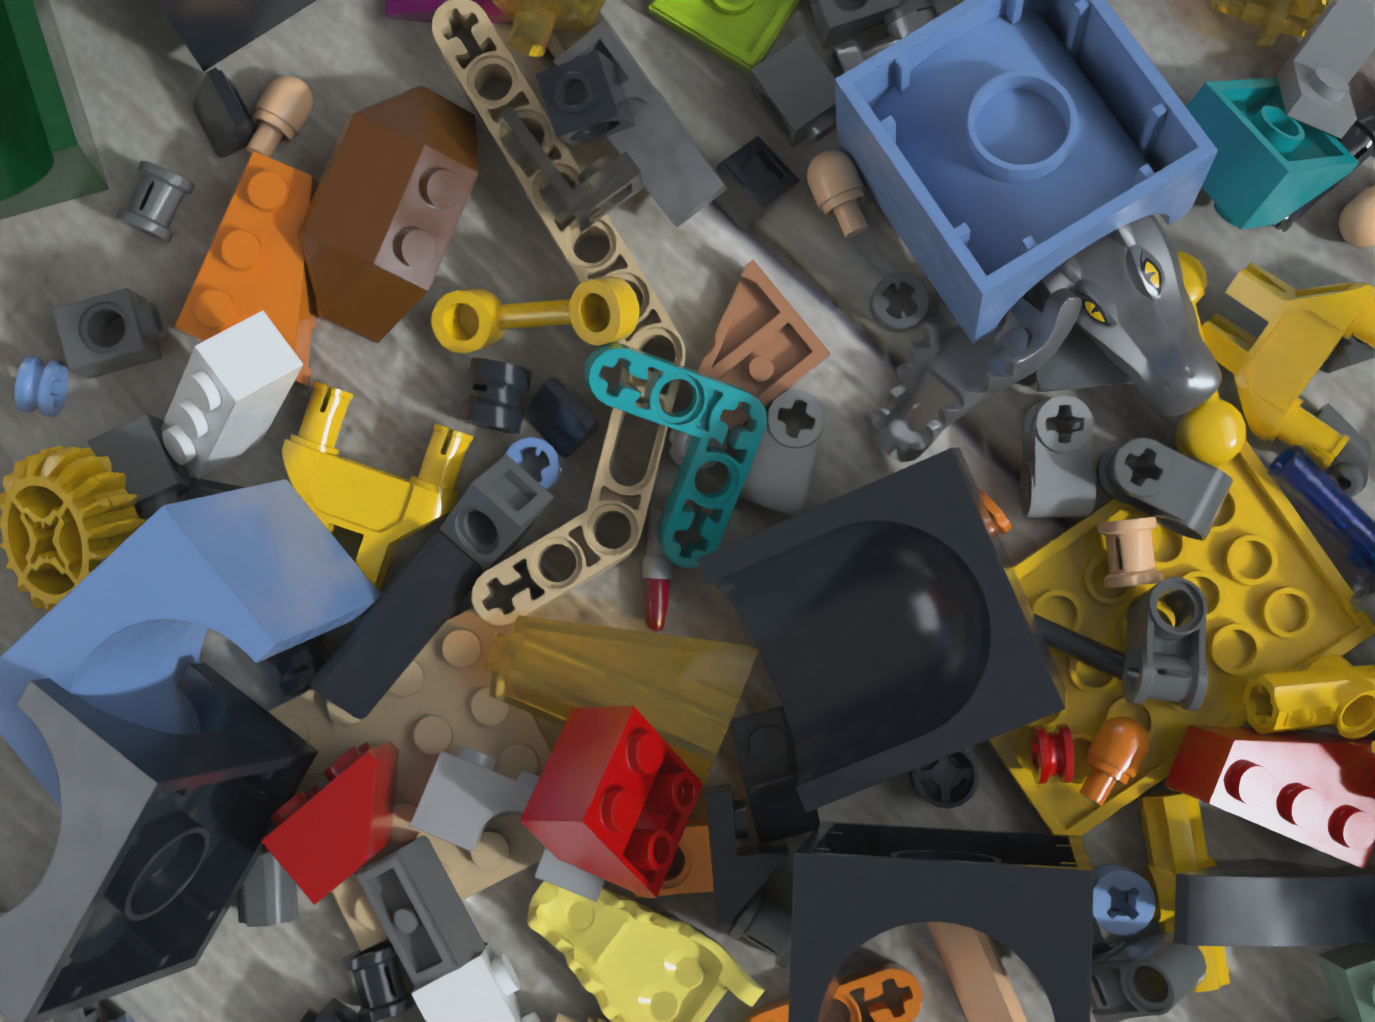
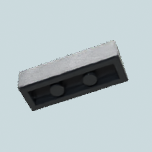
M438 531L436 534L433 533L312 677L309 686L353 717L361 720L366 718L473 589L476 580L483 574L482 569Z

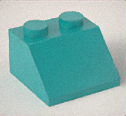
M1278 77L1205 82L1186 106L1218 150L1202 188L1215 202L1214 208L1218 215L1227 223L1238 227L1240 230L1279 223L1350 174L1359 164L1355 157L1333 135L1286 115Z

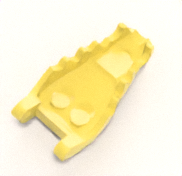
M543 881L531 899L527 916L529 927L539 933L566 957L569 968L579 979L582 986L596 997L601 1011L611 1022H705L728 989L739 1000L751 1007L765 991L723 945L702 930L687 922L656 912L635 900L613 893L605 887H602L598 900L595 902Z

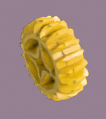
M60 445L41 449L40 453L28 455L25 459L14 462L13 472L3 476L5 492L0 494V509L2 510L0 529L2 530L3 542L0 543V548L6 550L9 559L6 570L16 573L18 577L17 589L19 592H30L33 607L35 609L46 608L47 613L147 521L137 515L134 505L138 495L128 494L125 489V473L112 472V463L109 457H96L91 447L79 448L70 446L63 448Z

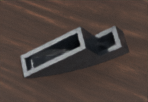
M1257 858L1176 873L1174 943L1196 946L1300 947L1375 941V865L1366 864L1365 869L1352 864L1331 868Z

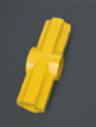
M1331 654L1316 660L1305 671L1263 674L1259 678L1248 679L1242 697L1247 709V721L1259 734L1333 727L1346 739L1365 737L1375 730V664L1353 666L1341 655Z
M1170 788L1151 791L1137 797L1138 810H1140L1142 833L1145 839L1149 865H1145L1143 868V878L1149 883L1154 892L1156 906L1153 919L1156 923L1159 922L1161 934L1167 932L1174 933L1176 873L1217 866L1214 858L1208 855L1199 801ZM1198 946L1204 955L1207 968L1205 978L1191 992L1199 993L1217 990L1223 985L1230 984L1229 968L1224 946Z

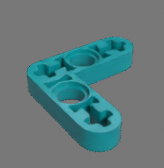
M608 343L601 345L591 352L584 368L586 385L599 401L613 408L693 435L658 523L657 539L660 547L671 562L684 568L699 567L697 559L716 551L719 547L765 432L767 422L765 408L758 398L742 387L624 344ZM622 358L624 359L623 367L631 375L646 381L648 378V368H655L656 370L645 385L644 402L642 404L636 402L642 395V392L637 387L623 382H617L612 391L607 390L608 382L599 375L603 365L614 367L618 359ZM683 379L688 381L692 387L693 396L691 403L685 410L673 414L663 411L658 400L662 387L671 380ZM739 402H742L741 410L749 415V420L745 426L735 424L727 440L729 445L734 449H738L736 456H730L719 447L707 446L711 438L716 439L723 445L728 432V425L720 419L721 413L724 409L734 411L738 407ZM720 461L725 464L728 472L727 481L724 486L717 492L710 494L698 491L694 480L699 467L706 462ZM691 498L695 503L704 508L714 509V512L709 516L700 509L695 521V528L701 534L702 539L699 543L688 542L685 549L681 550V545L673 535L677 529L687 531L691 526L695 512L689 505H684L686 499Z

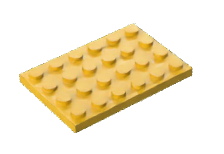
M1246 439L1241 451L1227 464L1217 468L1229 475L1233 482L1205 541L1182 536L1158 523L1157 527L1151 530L1155 568L1163 572V579L1181 577L1190 580L1200 588L1206 599L1205 658L1208 665V684L1201 707L1196 711L1183 710L1180 706L1169 701L1147 698L1142 704L1128 703L1124 697L1121 680L1049 648L1065 684L1066 709L987 740L1050 834L1082 836L1168 777L1188 725L1240 727L1246 723L1247 709L1242 697L1248 679H1256L1263 674L1305 671L1313 662L1321 657L1331 654L1342 656L1375 633V626L1365 612L1355 611L1349 603L1350 598L1354 595L1353 591ZM1111 498L1093 510L1091 516L1080 519L1012 567L1032 612L1126 654V616L1128 608L1136 597L1157 583L1105 588L1104 577L1110 574L1105 535L1098 533L1097 523L1148 518L1150 516ZM1157 601V610L1161 619L1167 624L1175 626V616L1171 608L1165 603ZM1119 716L1133 718L1140 722L1148 733L1150 741L1148 753L1135 777L1130 778L1126 785L1116 781L1104 804L1101 806L1079 793L1093 768L1085 763L1089 755L1087 750L1100 727L1106 721ZM1057 724H1067L1072 736L1074 749V776L1072 782L1061 783L1058 777L1052 776L1048 778L1047 784H1036L1031 768L1029 748L1032 725H1042L1045 731L1051 732L1055 730Z

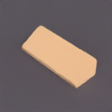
M926 922L968 1022H1027L991 936L959 924Z

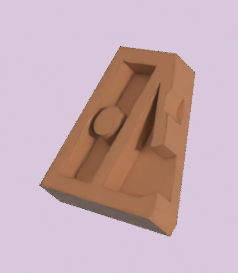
M752 260L745 266L742 272L741 279L727 310L722 316L698 372L742 387L758 398L764 408H766L778 396L789 390L826 360L831 353L758 264ZM739 402L738 407L734 411L724 409L721 413L720 419L728 425L729 433H731L735 424L744 426L749 420V415L741 410L742 402Z

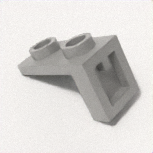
M1375 0L1330 1L1277 73L1287 116L1341 139L1354 124L1357 117L1348 83L1375 49Z

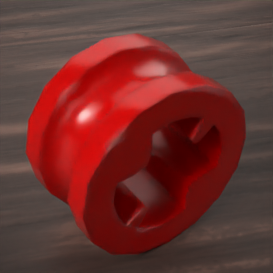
M1057 724L1055 730L1051 732L1045 731L1042 725H1032L1029 748L1031 768L1036 784H1047L1048 778L1052 776L1058 777L1061 783H1071L1074 776V749L1068 725Z

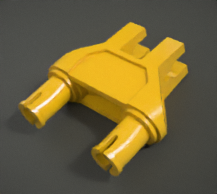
M1250 262L1245 269L1239 271L1225 293L1268 321V325L1259 338L1220 314L1215 313L1210 321L1207 320L1202 325L1205 343L1215 361L1233 373L1243 413L1251 432L1263 442L1268 439L1273 443L1278 438L1320 466V469L1325 472L1350 437L1346 434H1341L1300 407L1303 400L1298 397L1342 337L1349 340L1353 335L1375 349V287L1367 282H1348L1295 289L1253 262Z
M314 381V389L298 435L291 434L290 439L285 438L282 446L284 465L293 488L335 539L340 527L364 535L355 563L376 589L381 591L399 542L448 516L460 500L458 497L459 491L455 490L454 487L468 446L474 436L434 423V431L418 477L411 475L409 480L338 455L340 449L334 446L350 400L353 399L354 394Z

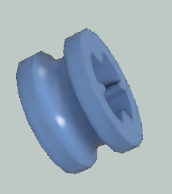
M28 356L20 365L15 382L14 397L18 410L32 413L36 408H39L42 415L50 417L58 415L63 408L68 390V370L66 364L62 361L52 360L47 365H44L39 357Z
M535 437L522 438L513 443L505 455L507 454L519 466L524 463L522 453L527 450L536 449L535 455L538 458H541L544 453L548 456L550 466L541 470L542 481L539 484L547 491L553 489L559 481L562 471L561 459L556 450L545 440Z

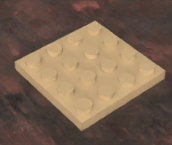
M474 607L445 621L366 718L361 720L353 717L314 689L268 711L319 751L294 796L301 791L306 792L315 784L321 790L327 786L330 781L323 772L354 746L358 748L367 741L372 748H375L388 741H392L399 750L391 842L361 868L420 836H426L430 840L461 900H464L541 861L544 845L519 821L522 814H504L494 819L484 830L475 852L409 826L441 751L457 756L462 745L497 760L493 772L515 781L518 780L521 770L541 776L552 752L490 624L475 612ZM353 873L335 888L332 893L362 952L384 941L388 936Z

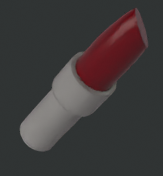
M649 509L646 556L642 557L641 577L645 578L644 621L649 629L658 632L662 631L665 625L669 604L670 580H673L674 563L671 562L662 550L657 539L658 523L664 509Z

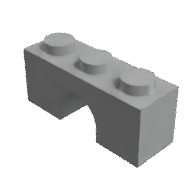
M462 745L457 756L441 751L409 826L475 852L484 830L494 819L504 814H523L540 776L521 770L518 780L515 781L493 772L497 760ZM545 846L543 856L534 876L597 902L605 882L604 879L557 859Z

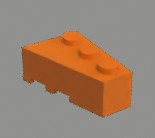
M253 151L174 328L203 342L263 310L303 363L294 382L309 388L312 329H315L317 310L314 308L315 292L308 276L298 231L319 183L312 175Z

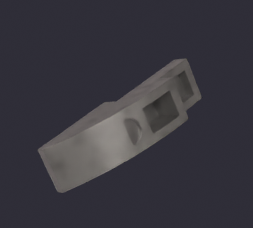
M558 0L531 22L555 59L553 61L556 66L596 50L615 63L636 126L609 135L607 138L677 228L728 189L663 95L653 86L594 0Z

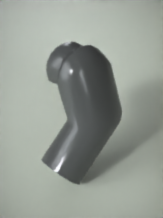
M1327 403L1313 415L1341 434H1346L1350 439L1325 471V483L1330 492L1336 497L1343 499L1352 498L1358 495L1367 484L1370 445Z

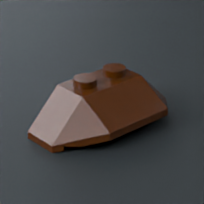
M417 86L348 115L298 231L308 276L317 298L315 303L320 318L371 342L379 343L429 291L479 174L476 119L474 114L425 86Z

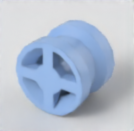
M1108 863L1095 867L1093 869V921L1109 933L1120 936L1136 934L1144 929L1153 918L1156 906L1154 892L1149 883L1140 875L1122 865ZM1131 889V891L1127 893V894H1128V902H1127V904H1126V903H1125V899H1126V894H1125V892H1126V891H1129V890Z

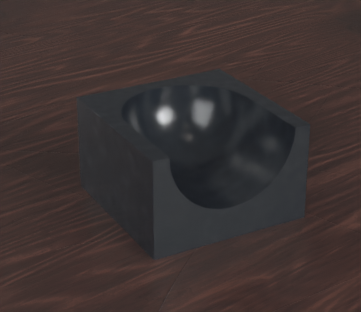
M960 447L949 448L697 559L707 584H712L719 588L741 616L771 675L792 735L798 764L796 789L806 813L1066 709L1065 684Z

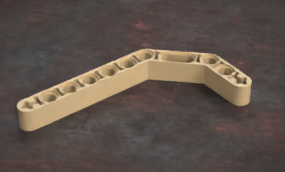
M449 0L444 2L436 10L432 18L431 29L440 53L578 284L606 276L619 277L642 297L643 304L639 310V320L635 330L626 339L615 341L614 343L624 344L640 351L654 342L665 343L674 350L676 355L674 363L685 367L686 348L682 337L562 140L556 138L551 120L487 14L476 2L471 0ZM464 28L470 36L473 35L480 53L475 59L471 60L462 41L455 37L454 34L458 30ZM502 78L510 81L512 84L509 93L499 100H487L480 96L483 86L489 80ZM536 131L542 134L544 142L541 148L531 154L515 152L512 149V144L520 133ZM559 183L571 185L577 190L575 200L569 206L562 209L552 208L544 203V196L547 190ZM599 236L605 239L610 244L607 256L596 263H586L580 260L575 255L576 248L584 238ZM623 367L620 382L637 387L642 392V395L636 402L643 403L647 381L631 375ZM648 370V378H647V381H648V379L650 378V376H651L652 373H653V372H651V371H649V370ZM682 379L671 380L662 387L658 400L663 411L674 414ZM613 408L587 511L485 571L476 580L472 589V603L475 612L484 621L493 625H512L518 623L632 555L638 549L643 538L648 511L651 506L670 427L659 424L644 479L633 486H622L613 479L611 470L626 412ZM612 513L625 516L630 521L632 527L628 542L617 549L603 547L598 542L596 536V527L599 521L604 516ZM556 546L568 547L574 553L576 559V568L573 574L562 582L549 580L542 569V559L545 553ZM527 562L531 578L545 591V594L536 599L534 588H526L512 598L515 609L511 613L505 608H492L489 600L496 595L493 584L499 580L505 586H513L526 579L527 577L518 570V567Z

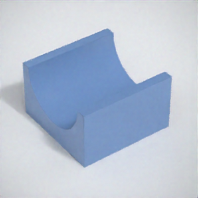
M965 0L835 79L837 146L853 160L863 184L973 345L995 332L997 325L1007 311L1036 283L1093 242L1126 224L1146 216L1160 214L1166 224L1170 225L1190 213L1218 152L1217 148L1107 0Z
M287 479L163 505L0 657V734L61 808L60 783L51 752L36 725L17 706L30 680L50 678L59 686L88 704L115 717L143 727L175 734H200L199 720L195 708L187 695L178 687V684L189 664L199 663L203 640L208 628L233 641L255 663H258L364 616L381 596V593Z

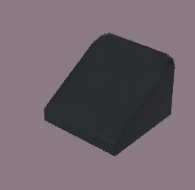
M216 67L207 71L195 96L193 108L216 155L224 158L245 148L257 127L253 123L252 117L236 86L226 74Z
M757 136L719 163L715 171L728 189L713 201L740 230L746 231L794 189L800 180L767 144Z
M550 376L542 384L525 412L526 420L565 458L571 456L598 430L596 418L556 377L552 378Z

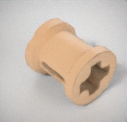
M1156 517L1097 523L1098 533L1105 535L1110 574L1104 577L1105 588L1153 584L1164 580L1163 572L1155 568L1151 530L1157 527Z

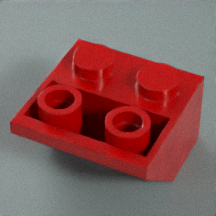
M634 705L572 708L519 821L557 859L645 898H657L692 810L696 805L703 783Z
M367 741L358 748L354 746L323 772L330 781L327 786L321 790L315 784L306 792H299L270 817L278 827L261 842L314 905L391 842L399 750L392 741H388L375 748H372Z

